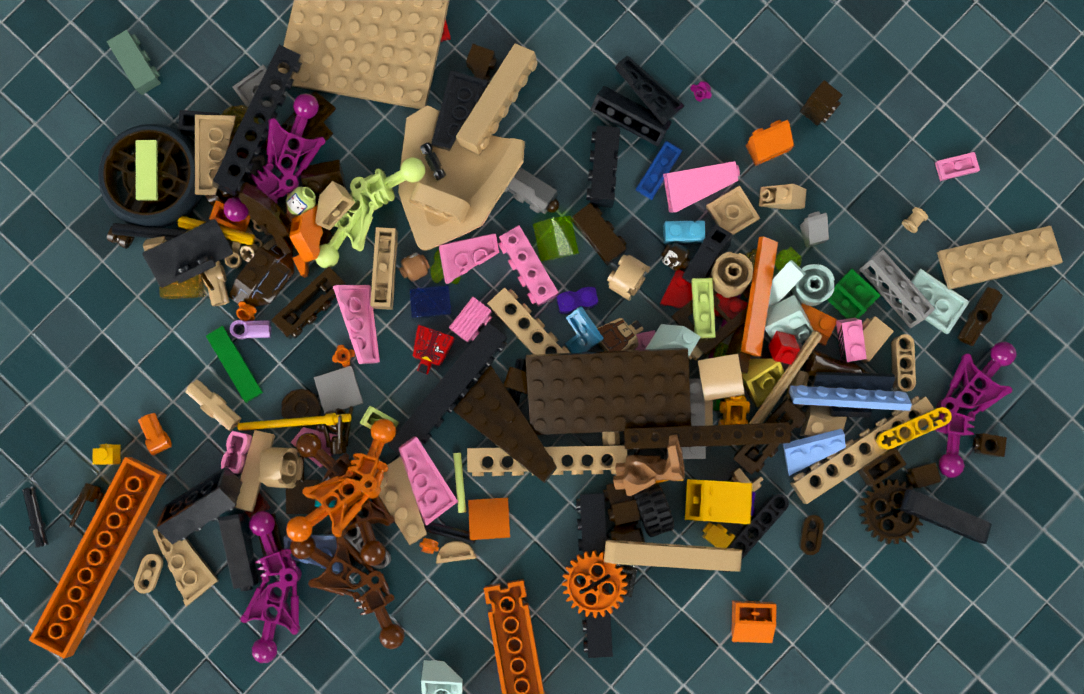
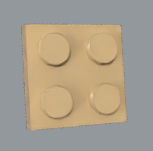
M740 186L706 205L715 223L732 233V236L760 219Z

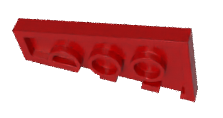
M681 270L675 272L660 305L681 309L693 299L692 284L682 279L685 272ZM719 293L715 295L720 300L718 306L731 320L743 311L748 304L737 297L725 298ZM714 308V316L723 318Z

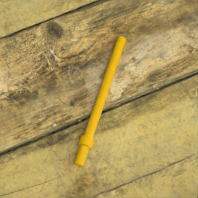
M328 413L325 416L243 422L238 423L237 427L239 431L316 424H326L329 426L338 423L339 415ZM340 414L342 422H351L350 414Z

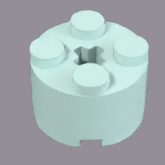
M806 265L802 268L806 274L791 291L799 303L816 306L832 295L834 291V276L823 265ZM812 282L815 283L814 288L810 287Z

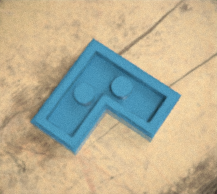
M582 306L566 317L576 332V335L565 343L571 353L587 352L604 339Z

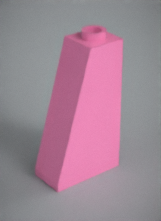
M733 161L663 174L669 212H678L737 182L738 176H740L739 166Z

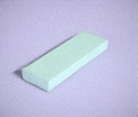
M790 260L772 280L768 308L779 303L806 274L793 260Z

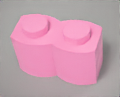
M236 431L230 433L226 443L227 451L222 457L221 469L227 466L235 474L242 473L247 458L246 454L252 441V435Z

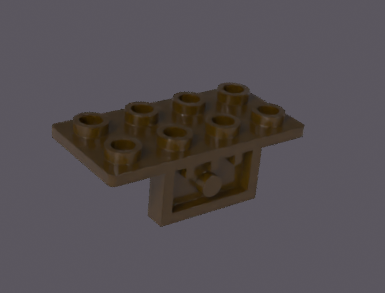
M314 91L311 95L318 101V112L314 117L307 120L302 138L313 139L323 137L326 142L333 133L324 124V121L336 110V107ZM295 111L280 125L281 128L289 133L297 115ZM295 138L288 141L290 149H294L297 146ZM267 139L266 142L262 145V147H263L266 151H267L268 139ZM284 157L281 164H284L289 157Z

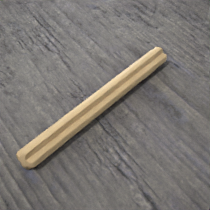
M817 331L811 333L792 365L788 366L749 424L764 422L821 340L822 335Z

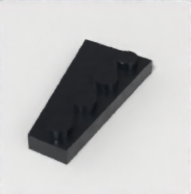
M629 56L623 58L616 65L615 69L663 126L684 108V104Z
M450 71L431 146L448 151L451 150L457 139L456 135L487 86V80Z

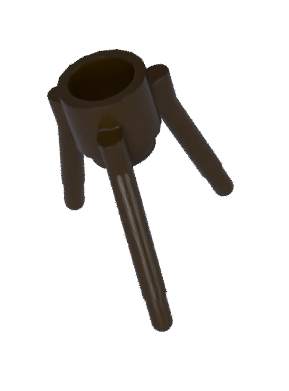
M350 406L348 414L351 415L352 420L353 406ZM341 415L338 416V436H333L332 440H330L326 424H322L326 448H330L331 454L346 453V447L348 446L351 422L346 423L345 434L342 436Z
M85 483L79 497L69 512L70 515L74 513L69 524L70 528L74 526L86 501L94 502L97 499V511L103 497V493H100L101 487Z

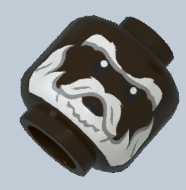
M678 242L668 243L661 253L663 257L662 262L674 271H678L681 267L685 269L691 261L688 258L690 251Z

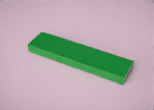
M221 326L206 335L244 402L248 403L263 393L262 389L225 327Z

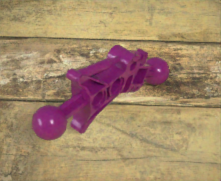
M301 94L295 99L293 107L297 115L290 133L281 128L276 119L270 118L268 120L269 131L266 154L268 155V162L265 166H262L264 172L261 173L257 170L258 176L255 177L253 174L251 176L257 186L256 188L265 193L275 203L278 202V198H282L298 187V177L304 169L306 170L320 147L325 144L323 137L313 139L302 138L307 120L314 117L319 108L318 101L311 94ZM292 138H295L297 141V146L294 149L288 147V141ZM306 154L299 164V169L293 175L299 157ZM289 157L290 165L286 168L282 167V159ZM272 158L274 165L281 173L279 178L271 172L273 169ZM290 179V184L286 185V181ZM232 197L225 202L224 214L229 220L240 222L248 216L249 210L239 197Z
M998 342L992 347L990 352L991 360L982 371L973 364L970 354H964L949 385L950 389L946 397L936 405V408H946L947 404L952 415L951 421L948 424L935 429L936 432L948 435L946 454L942 455L938 463L940 472L946 477L954 478L963 472L964 461L958 455L960 436L974 435L969 429L975 427L970 424V422L975 421V415L980 411H985L1007 394L1012 393L1010 386H1000L991 380L1001 366L1011 365L1017 356L1015 347L1008 342ZM962 379L963 387L954 396V398L951 397L954 389H957ZM976 379L982 382L981 389L975 386ZM963 394L969 396V404L963 402ZM978 406V408L968 412L966 415L957 413L958 409L969 410ZM939 412L940 417L937 420L944 421L945 413Z
M259 511L250 518L249 526L253 534L261 537L267 554L256 561V563L262 564L258 570H264V573L260 575L262 577L260 587H257L240 620L242 623H247L251 620L265 621L262 637L254 642L252 646V656L259 663H269L277 655V645L273 641L276 625L279 624L286 627L293 635H296L301 630L299 626L297 582L301 579L302 572L296 566L295 560L292 559L290 548L278 550L272 534L275 526L273 516L268 512ZM280 575V579L273 581L264 589L271 576ZM290 586H292L291 609L287 603ZM274 587H279L282 590L281 596L274 593ZM275 607L278 614L272 615L269 608Z

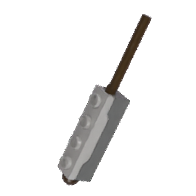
M521 167L504 191L505 193L509 191L514 194L513 197L517 201L528 203L530 208L538 214L540 212L546 214L547 211L554 213L559 209V201L556 199L558 196L557 190Z

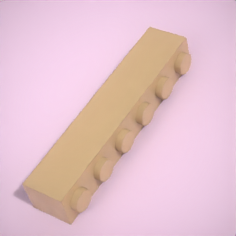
M518 44L513 45L456 135L459 146L479 155L483 149H486L490 137L498 130L500 121L508 114L511 103L516 101L521 87L526 85L531 71L533 72L537 67L534 51Z

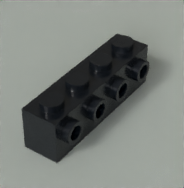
M603 86L599 91L590 111L659 147L672 121H669L663 126L651 110L606 86Z

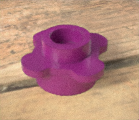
M701 81L697 85L693 84L690 87L691 91L694 92L695 99L699 102L705 98L710 99L712 96L711 87L707 82Z

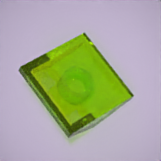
M571 216L550 218L533 224L541 262L579 254Z

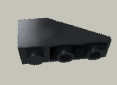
M715 225L702 242L682 279L692 284L693 278H707L712 268H714L716 260L731 246L732 233Z

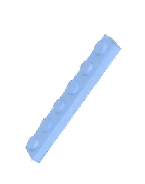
M790 385L789 389L793 404L910 411L912 406L907 393L902 391L845 389L841 387L826 388L823 386L809 387L804 385Z

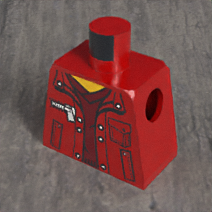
M418 325L413 350V357L421 360L417 371L428 375L432 364L440 367L451 349L455 338Z

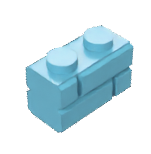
M665 221L663 225L664 244H672L673 242H678L679 244H702L705 239V221Z

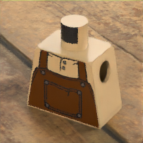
M622 318L616 319L597 328L604 338L598 344L604 351L635 350L639 345L636 335L643 331V327L638 320L628 326Z

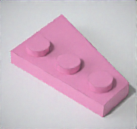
M492 233L440 245L439 251L445 283L449 284L453 279L467 273L468 270L498 254L499 248L496 234Z

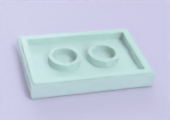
M919 269L911 282L935 308L924 320L945 334H949L970 301L952 289L948 290L946 285L924 270Z

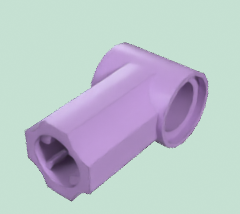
M236 320L230 325V333L240 340L246 338H271V321ZM239 325H244V333L237 335L236 328Z

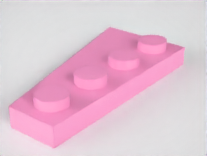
M414 436L398 449L423 523L428 525L458 501L418 438Z

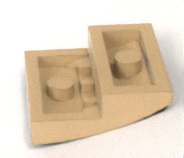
M738 354L698 360L704 401L745 394Z

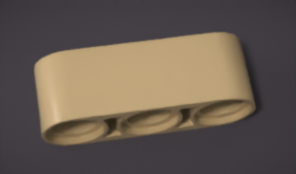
M904 334L894 338L891 343L892 374H895L896 377L893 388L896 391L908 392L913 390L916 385L914 339L910 335ZM900 339L906 342L905 349L899 346ZM901 359L906 360V369L900 366ZM902 378L908 382L906 389L901 386Z

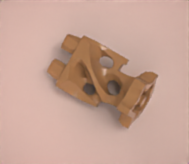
M677 434L669 436V445L667 447L668 459L665 461H661L660 456L629 455L626 456V462L616 463L617 476H614L613 479L615 489H625L627 496H632L656 483L668 480L684 481L683 450L680 447Z

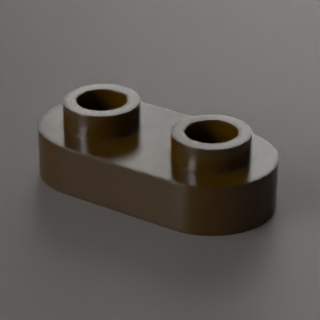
M809 515L805 517L802 523L799 547L807 555H815L821 548L824 523L819 516ZM811 521L815 522V527L813 529L809 527V523ZM808 541L812 542L811 548L806 547Z

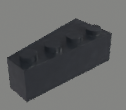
M597 126L596 132L592 131L591 143H595V149L590 152V162H593V170L589 169L588 181H592L591 189L587 188L586 200H590L593 206L613 208L620 137L619 127Z

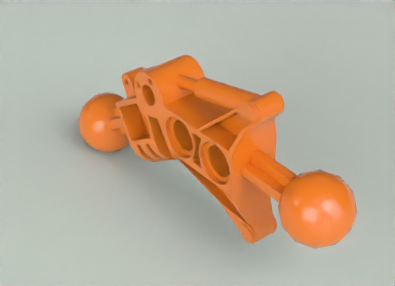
M379 419L374 422L371 427L373 442L368 454H353L356 460L350 462L353 466L348 467L345 475L336 476L315 486L303 489V494L307 498L315 499L322 505L306 517L296 516L291 518L287 523L286 532L292 541L303 542L307 540L312 534V527L328 515L332 520V533L335 537H340L345 527L362 509L361 506L368 498L374 499L378 497L381 492L380 485L384 477L383 473L389 469L386 463L379 461V457L384 444L391 442L396 434V427L392 421ZM355 476H357V477H359L361 480H360V481H357V480H353V478H354ZM354 488L352 494L346 495L348 489ZM337 500L336 506L329 507L332 501Z

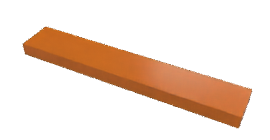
M764 236L758 239L741 352L756 357L761 356L778 242Z

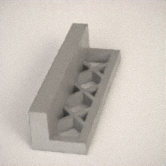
M884 250L880 251L859 269L910 328L926 319L935 310ZM869 266L875 270L876 275L869 271ZM882 282L889 286V290L883 287ZM895 297L899 298L902 304H898ZM908 312L912 313L916 317V320L913 321L908 315Z

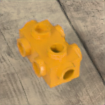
M745 396L724 398V401L720 402V413H723V419H719L718 425L748 424L746 413L750 412V403L746 400Z

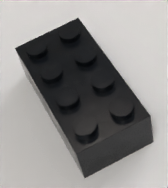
M227 466L166 504L156 529L172 545L179 540H185L190 533L201 530L209 521L213 522L225 511L229 512L235 508L242 481Z

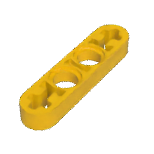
M944 407L936 408L888 429L877 436V445L881 449L889 450L940 428L951 421V412ZM939 412L945 413L944 421H932L931 418L939 416ZM920 419H925L928 422L926 430H921L918 427ZM902 427L909 429V437L903 438L900 436L899 432ZM895 434L897 439L889 441V446L882 443L884 435L887 438Z

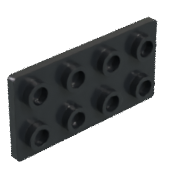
M213 219L144 251L142 255L158 284L163 288L176 281L180 284L215 267L217 261L232 255L233 251L216 219Z
M816 372L811 387L823 386L826 388L841 387L845 389L891 391L896 377L895 374ZM829 406L830 415L833 417H870L872 414L871 408Z

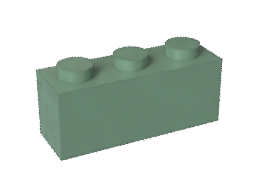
M125 30L107 41L135 90L141 95L161 84L158 79L160 76L155 66L151 67L148 61L151 59L145 50L141 51L139 47L141 42L135 34L131 35Z

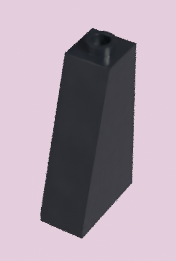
M248 513L219 517L218 522L233 588H240L241 592L252 590V586L258 584Z

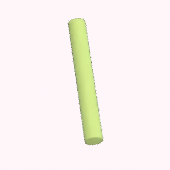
M453 453L458 513L466 512L461 453Z

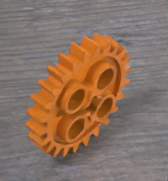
M596 550L592 552V556H590L588 551L584 553V558L580 554L577 555L578 562L572 559L570 562L573 567L567 566L565 569L569 573H564L562 576L567 579V581L562 583L563 586L567 587L563 594L570 595L566 601L573 600L574 603L571 608L578 606V613L585 610L586 617H588L590 612H593L594 618L597 617L598 612L604 617L606 610L612 614V606L618 609L620 605L617 601L623 602L625 600L621 594L625 595L628 592L623 589V587L628 585V582L623 581L627 574H621L624 566L617 567V564L604 562V551L599 556H597ZM594 566H601L603 568V574H596L594 572ZM610 574L611 577L600 582L598 586H593L586 592L580 593L581 589L588 587L593 581L596 582L605 575ZM577 576H584V578L586 579V584H579L577 582ZM604 584H612L614 587V591L607 592L604 588ZM587 594H594L596 602H590L587 599Z

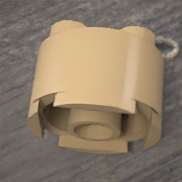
M727 252L716 260L709 278H713V288L716 292L725 298L734 297L743 293L751 282L753 265L745 255Z
M624 254L618 262L619 268L616 272H611L607 281H609V289L630 301L631 295L634 296L645 280V277H643L644 272L648 273L650 267L633 256H626Z
M271 447L266 451H262L260 453L259 482L264 483L267 487L294 488L296 486L294 484L297 480L301 479L303 473V460L301 457H298L297 449Z

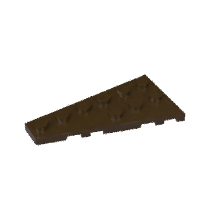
M490 365L453 411L543 483H546L557 469V466Z

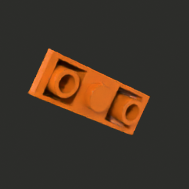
M318 204L312 209L292 218L289 237L304 262L317 259L320 253L319 245L323 230L315 222Z

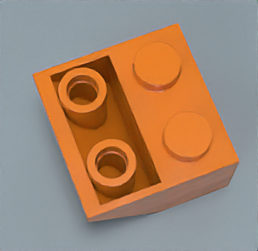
M781 120L770 124V128L755 130L746 144L755 166L791 151L794 143L789 121L781 122Z
M732 600L731 641L772 643L776 628V604L763 601Z

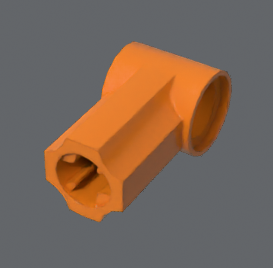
M155 413L145 415L138 420L146 437V447L151 455L154 456L172 447V442L168 434L163 431Z

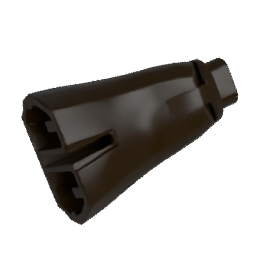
M815 348L809 355V359L802 366L808 375L814 376L816 372L870 373L853 362L833 358Z

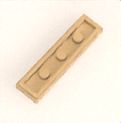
M254 431L240 478L242 486L235 508L253 512L261 482L258 480L260 453L272 447L275 438L274 434Z

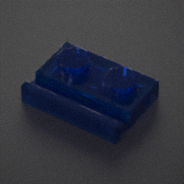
M448 285L409 289L412 318L452 314Z

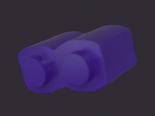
M585 287L577 292H563L556 299L559 313L570 314L581 306L584 310L592 309L598 304L597 293L594 287Z

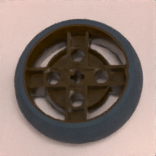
M145 124L127 129L111 141L101 157L98 181L102 197L116 216L131 225L157 228L173 225L182 216H188L201 199L202 195L195 194V145L187 136L171 127L159 124ZM136 140H156L158 158L165 155L163 162L158 163V200H136V171L132 172V167L136 165V152L132 155L128 154L136 148ZM180 149L183 151L188 162L187 182L182 180L181 169L178 161L175 159ZM118 171L122 172L123 184L129 194L125 203L121 200L117 189ZM169 181H173L172 187L166 189V184ZM173 197L177 198L169 207L158 212L147 213L151 205L163 204Z

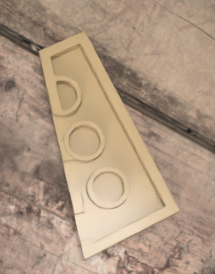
M195 115L196 195H216L217 188L212 186V182L228 150L236 116Z
M157 529L153 530L162 554L165 555L168 562L169 570L173 573L176 580V586L184 598V604L188 606L217 583L219 579L187 538L183 541L179 540L172 545Z

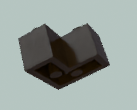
M614 483L607 484L606 489H603L605 501L610 503L611 508L607 509L610 521H614L615 525L640 520L634 496H627L625 489L616 490Z

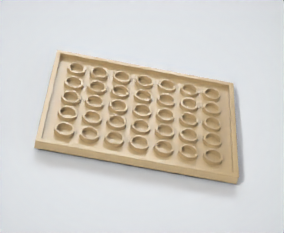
M294 0L284 47L301 55L300 62L302 66L298 74L294 72L292 86L422 109L427 106L450 0ZM285 68L278 69L281 73L288 72V70Z

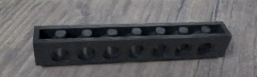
M279 44L213 179V187L232 196H235L237 191L240 192L242 184L245 183L243 181L245 174L249 175L254 164L251 163L253 158H257L260 154L262 147L259 145L261 141H266L268 137V120L270 118H277L278 113L276 110L278 106H283L286 99L284 93L286 89L290 90L293 85L294 79H292L294 72L298 74L302 66L300 54ZM285 68L288 70V72L281 73L278 69ZM276 84L280 89L273 90L270 86ZM269 101L272 106L265 107L262 102ZM261 118L264 120V123L257 124L254 122V119ZM253 135L256 140L248 141L245 137ZM245 152L248 156L246 158H239L237 153ZM231 169H237L239 171V174L237 176H232L229 174L228 171Z

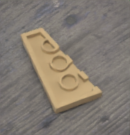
M399 457L387 465L389 469L383 473L384 477L380 485L381 492L379 497L391 516L394 517V521L409 545H412L426 536L427 532L402 458Z

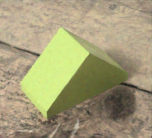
M372 406L368 407L360 421V424L369 429L379 419H388L394 423L395 427L399 424L397 420Z

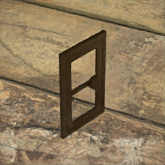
M748 285L745 291L743 292L744 296L748 300L751 290L750 285ZM714 288V308L725 319L727 324L715 333V338L699 339L696 346L704 355L708 354L746 322L748 309L746 307L731 320L718 306L720 300L715 296L718 292ZM693 299L671 317L679 326H684L694 332V325L687 318L693 313Z

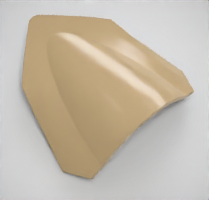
M427 105L406 118L401 165L407 158H418L425 165L426 172L424 177L418 182L404 181L400 183L398 193L415 241L421 250L433 249L483 226L493 207L524 162L525 141L492 135L488 146L482 150L480 155L459 146L457 139L450 151L432 146V151L436 153L442 165L441 169H444L446 173L443 179L436 180L433 175L434 171H431L425 159L426 155L422 153L420 147L425 143H432L440 111Z

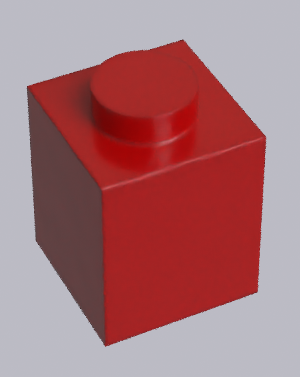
M776 331L768 345L774 361L792 365L800 351L795 336Z

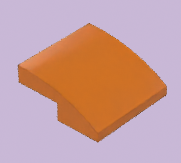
M508 498L468 500L470 540L510 538Z

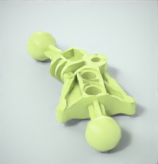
M411 157L402 163L398 172L386 177L384 171L376 169L374 175L371 174L366 178H354L350 184L352 191L350 195L355 203L334 225L338 229L330 242L319 246L320 253L318 258L315 259L317 264L322 268L334 267L339 260L338 249L347 236L351 240L352 247L362 251L373 219L374 210L394 200V186L404 181L413 183L420 181L426 172L423 162L418 158Z

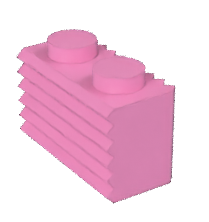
M472 297L450 325L449 329L469 343L480 333L479 329L482 325L486 326L493 318L491 316L492 311Z

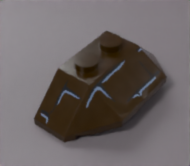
M274 237L261 246L236 278L229 297L236 303L244 301L246 304L254 307L271 304L295 273L294 261L292 259L293 248L291 253L284 255L281 248L277 247Z

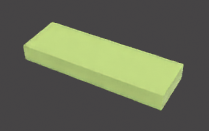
M136 140V200H158L156 140Z
M693 278L694 333L701 336L700 338H715L713 278Z

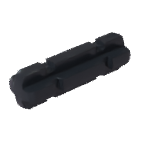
M428 142L421 145L420 149L426 155L425 159L431 171H434V177L436 180L443 179L446 173L444 169H441L442 165L436 153L432 151L431 144Z

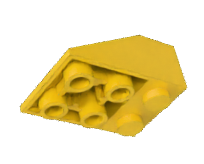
M687 479L685 520L750 524L752 483Z

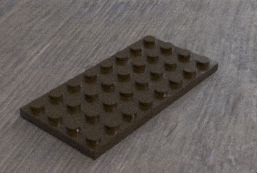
M688 348L526 355L530 426L536 435L617 432L631 428L691 426Z

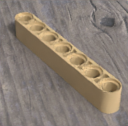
M606 540L604 562L626 565L740 571L742 550Z

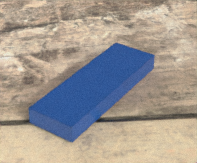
M665 141L638 184L636 191L652 200L664 182L663 174L670 172L683 150Z

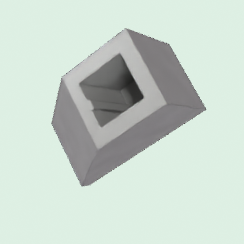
M811 213L800 225L806 248L825 243L829 239L827 213Z

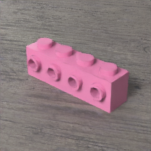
M520 225L501 235L498 245L503 254L507 252L510 257L508 263L513 271H518L520 276L517 278L522 287L526 286L530 293L527 296L531 303H536L539 307L557 297L559 292Z

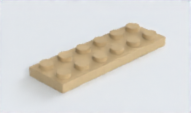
M1051 226L941 250L937 253L948 290L1050 267L1063 262Z

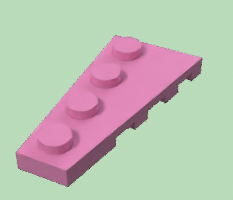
M370 285L333 286L358 363L372 364L380 362L374 311L370 306Z

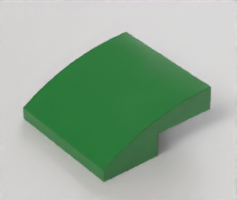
M851 268L834 286V291L827 300L847 319H859L881 295Z

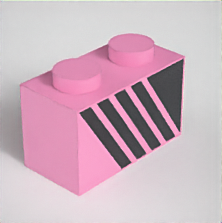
M858 318L837 320L836 326L841 360L851 362L867 359L862 320Z

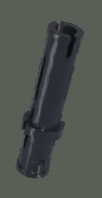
M35 487L22 489L31 525L29 530L32 531L35 548L49 545L44 529L46 524L42 520Z

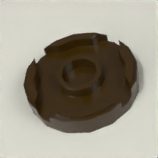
M293 390L285 396L281 404V413L284 419L320 416V400L309 390ZM311 425L292 426V427H297V428H303V427H304V428H305V427H309V426H311Z

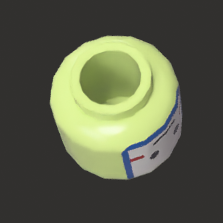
M297 187L286 198L287 208L293 215H300L316 205V196L308 187Z

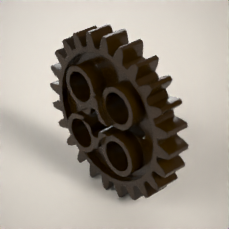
M885 479V485L881 481L878 483V488L870 486L872 492L865 491L868 497L861 498L865 505L859 506V508L864 510L859 516L865 517L861 524L868 525L865 531H872L871 537L873 538L878 535L879 542H882L885 538L886 544H890L892 540L894 544H899V538L905 543L906 536L913 539L912 531L919 533L916 526H923V523L919 521L920 518L908 514L909 519L904 523L901 519L904 512L898 510L893 512V515H884L876 519L877 515L890 512L891 508H900L905 491L913 490V486L906 488V482H901L899 485L897 479H894L892 484L890 479ZM896 493L901 496V501L898 504L893 499ZM878 500L883 504L880 511L875 509V503ZM886 519L890 521V528L888 530L883 528V522Z

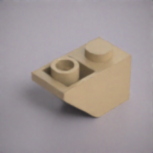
M798 185L766 186L760 189V207L786 210L805 208L806 189Z

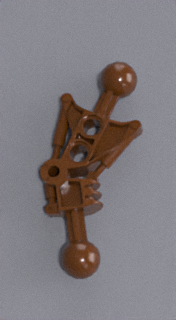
M305 433L297 440L296 448L301 456L305 458L314 457L328 469L322 482L336 476L345 475L348 467L353 466L347 453L340 456L337 460L333 459L321 448L320 438L313 433ZM355 476V477L353 478V480H357V481H360V480H361V479H360L359 477H357V476ZM354 488L348 489L346 495L353 493ZM379 496L371 499L373 503L368 498L360 510L365 514V518H360L357 514L342 531V535L337 537L342 539L347 531L359 527L364 542L361 548V558L364 563L370 566L381 564L386 556V548L383 543L375 539L371 524L381 523L390 526L394 522V517L389 514Z
M311 536L303 542L291 541L290 551L294 557L301 560L311 558L326 567V570L320 576L309 580V587L342 596L344 594L352 596L354 602L361 603L357 607V609L363 608L360 615L374 612L382 628L379 634L380 643L385 648L396 649L402 645L405 639L404 630L398 624L392 623L385 608L388 603L394 600V595L390 594V588L383 573L364 563L361 553L346 538L338 539L336 537L337 549L334 557L318 549ZM349 554L360 565L362 564L369 571V573L367 574L366 572L352 565ZM335 562H340L343 564L344 569L342 572L336 573L332 570V565ZM352 573L360 574L361 579L359 582L352 583L349 576ZM372 577H379V581L373 582L371 580ZM366 584L370 587L361 595L357 591L352 592L346 590H356Z

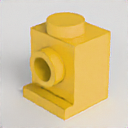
M100 444V448H93L92 465L120 464L121 445Z
M708 522L702 530L704 532L702 537L715 547L727 548L735 538V535L732 533L727 535L728 530L719 523L715 526Z

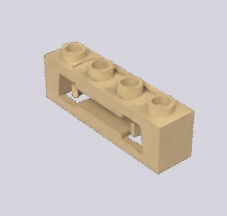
M376 227L370 306L373 309L393 310L398 232L396 228Z

